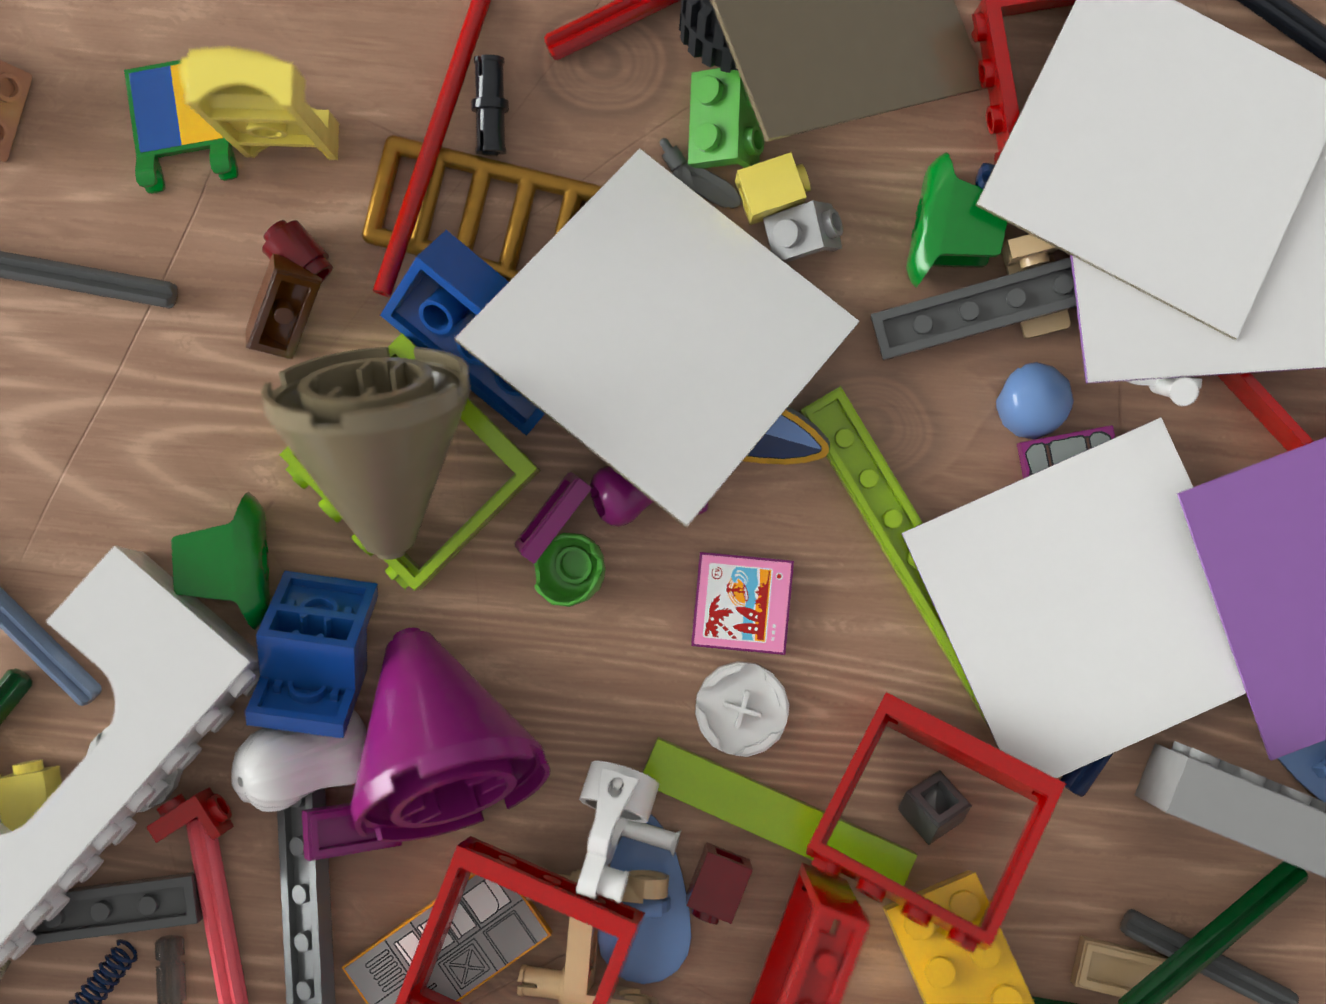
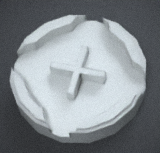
M736 661L718 667L705 678L697 693L695 714L701 733L713 747L727 754L749 757L765 752L780 739L787 724L789 702L783 685L771 671L756 663Z

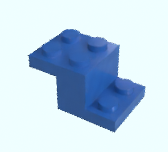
M284 571L256 634L260 678L245 710L246 725L344 739L368 670L367 626L378 598V583Z

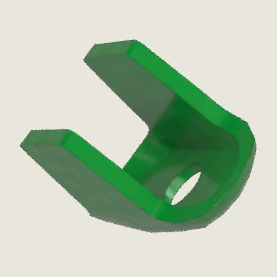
M947 152L937 157L928 166L923 180L906 264L910 282L915 288L923 280L931 266L983 268L988 264L989 257H996L1002 251L1007 222L975 206L983 189L960 180L955 175L950 154Z
M247 492L242 497L234 518L230 523L177 535L172 538L174 592L178 595L235 602L248 625L256 630L261 625L270 605L268 544L264 509L256 497Z

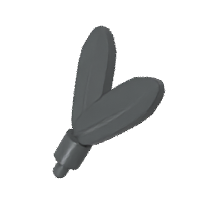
M666 138L660 140V146L665 152L662 158L675 177L700 196L723 208H736L741 205L740 195L730 183L703 168H693L686 163L687 160L677 145L672 147Z

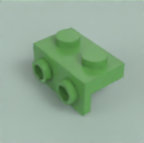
M720 68L692 72L688 165L693 168L704 169L739 164L746 168L760 163V154L764 149V136L739 71L731 70L730 73L720 71Z

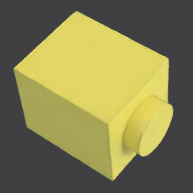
M792 152L737 170L735 184L749 225L764 221V217L804 204L807 198L805 192L811 190L806 169L803 164H795Z
M43 759L12 765L13 773L0 777L1 823L11 831L27 823L62 784L59 765L44 768Z

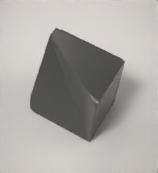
M939 770L905 793L899 805V811L926 843L930 845L962 823L972 805Z

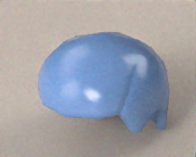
M1033 362L1025 364L1022 368H1017L1009 375L1000 395L996 399V409L1002 424L1018 437L1035 440L1051 434L1065 422L1071 412L1074 398L1070 382L1053 366Z

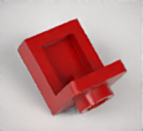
M210 787L195 794L188 800L185 799L182 793L156 809L160 818L146 826L156 843L185 826L194 818L199 819L212 840H215L234 827L230 820L232 813L229 805L221 795L214 794Z

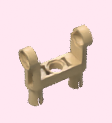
M582 869L572 871L571 875H558L578 883ZM652 870L628 871L630 875L622 902L643 904V899L657 900L668 897L669 875ZM569 917L566 963L563 970L522 964L518 976V982H522V985L517 986L518 996L525 995L555 999L559 1001V1004H592L600 986V983H594L598 929ZM617 986L610 1004H658V1000L650 995L641 994L640 988Z

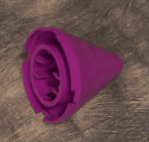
M414 627L397 632L385 649L351 802V813L356 832L360 836L365 837L368 835L366 827L375 829L378 842H403L439 836L485 821L482 810L496 804L503 798L506 808L511 809L539 790L550 774L549 764L541 744L431 633Z

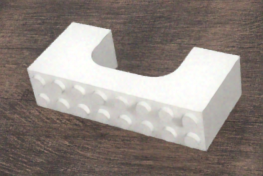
M114 546L46 621V623L104 672L114 691L115 712L112 723L104 737L27 823L11 831L1 823L0 817V968L10 958L13 960L18 959L33 944L37 936L32 931L44 919L49 922L61 912L70 901L66 892L78 881L81 883L87 881L98 870L104 861L99 857L103 850L111 843L115 846L118 845L133 830L137 823L132 817L144 805L150 808L163 796L170 786L165 782V779L177 768L184 770L202 750L198 742L210 730L216 733L228 722L234 714V710L230 706L242 693L245 696H249L254 691L260 678L258 650L194 596L176 594L173 588V577L144 552Z

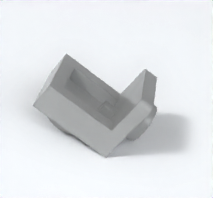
M812 200L763 218L771 252L785 263L823 250L833 252L842 249L840 239L843 233L842 221L838 212L829 203Z

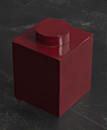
M706 842L686 892V906L693 909L691 913L698 919L716 925L719 920L732 924L753 871L750 859Z

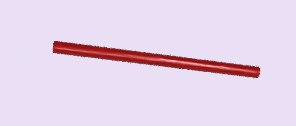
M471 0L373 288V292L381 296H392L491 0Z

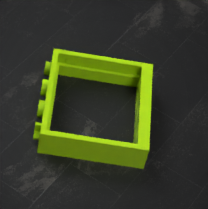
M401 333L388 346L389 355L396 358L415 359L414 348L417 346ZM467 398L460 419L515 474L421 568L407 554L396 559H383L389 565L385 569L386 574L404 590L408 586L414 591L423 589L541 471L469 398ZM287 446L279 454L289 464L285 470L301 488L306 489L310 485L322 498L318 502L320 508L331 519L339 523L343 518ZM355 534L351 536L353 541L369 556L374 555L365 549Z

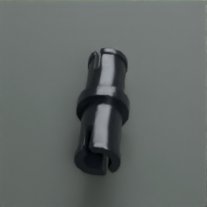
M491 54L481 55V57L475 56L476 98L471 100V110L476 113V154L484 156L506 154L504 113L509 111V101L504 98V57Z

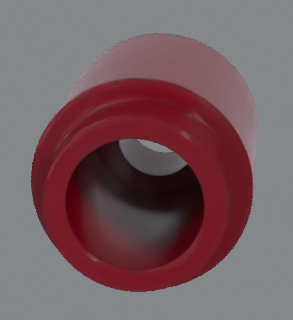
M280 220L265 232L263 239L266 242L262 247V252L269 259H271L273 253L284 256L321 277L322 282L332 272L333 266L328 261L329 254L298 220L288 223L285 220Z

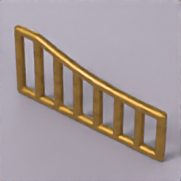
M396 135L386 138L362 230V238L366 243L387 248L393 230L385 229L383 225L400 157L417 160L423 142ZM442 147L406 253L418 256L433 242L428 240L446 167L473 174L457 234V239L471 251L474 248L491 178L518 185L499 263L479 256L509 282L520 272L516 268L536 189L563 196L554 237L579 211L581 200L588 202L602 186Z

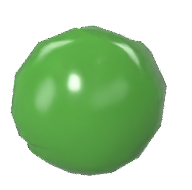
M562 533L555 536L534 564L536 573V584L534 587L537 593L552 605L571 607L590 600L600 590L605 578L604 556L599 545L595 544L594 540L584 534Z

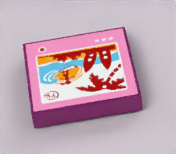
M700 552L691 646L785 655L794 561Z

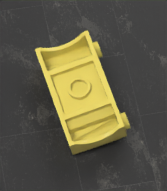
M235 47L191 49L187 58L183 57L181 59L180 80L182 87L186 90L185 103L243 156L255 158L269 146L315 147L328 160H338L339 122L329 110H318L307 104L305 101V79L293 63H287L262 52Z

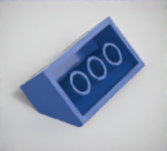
M445 230L415 258L380 316L399 332L403 333L416 346L449 352L462 358L468 365L470 390L527 436L545 413L454 340L509 281L449 231Z

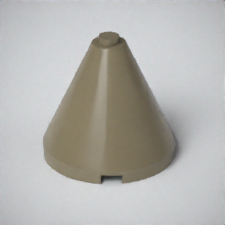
M388 347L339 352L304 361L279 372L281 386L274 391L272 383H265L262 388L264 411L269 422L365 549L372 554H376L380 559L390 560L402 557L406 554V550L414 545L470 393L467 363L459 356L449 352L415 347V359L390 357Z

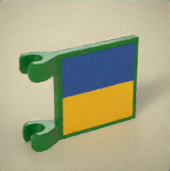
M181 60L124 70L136 152L135 176L139 186L144 187L148 194L159 193L165 190V180L158 158L210 149L209 157L212 171L218 174L222 181L238 177V167L232 145L185 103L186 90L182 87L180 80Z

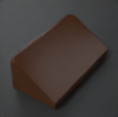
M273 253L246 327V348L293 360L321 286L322 278L284 256Z

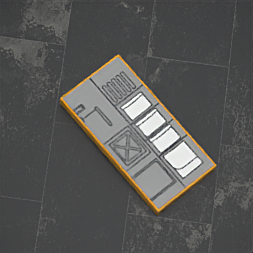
M471 873L427 988L455 1001H460L549 938L553 931L533 902L527 901L525 896ZM436 899L345 962L341 967L366 1004H395Z

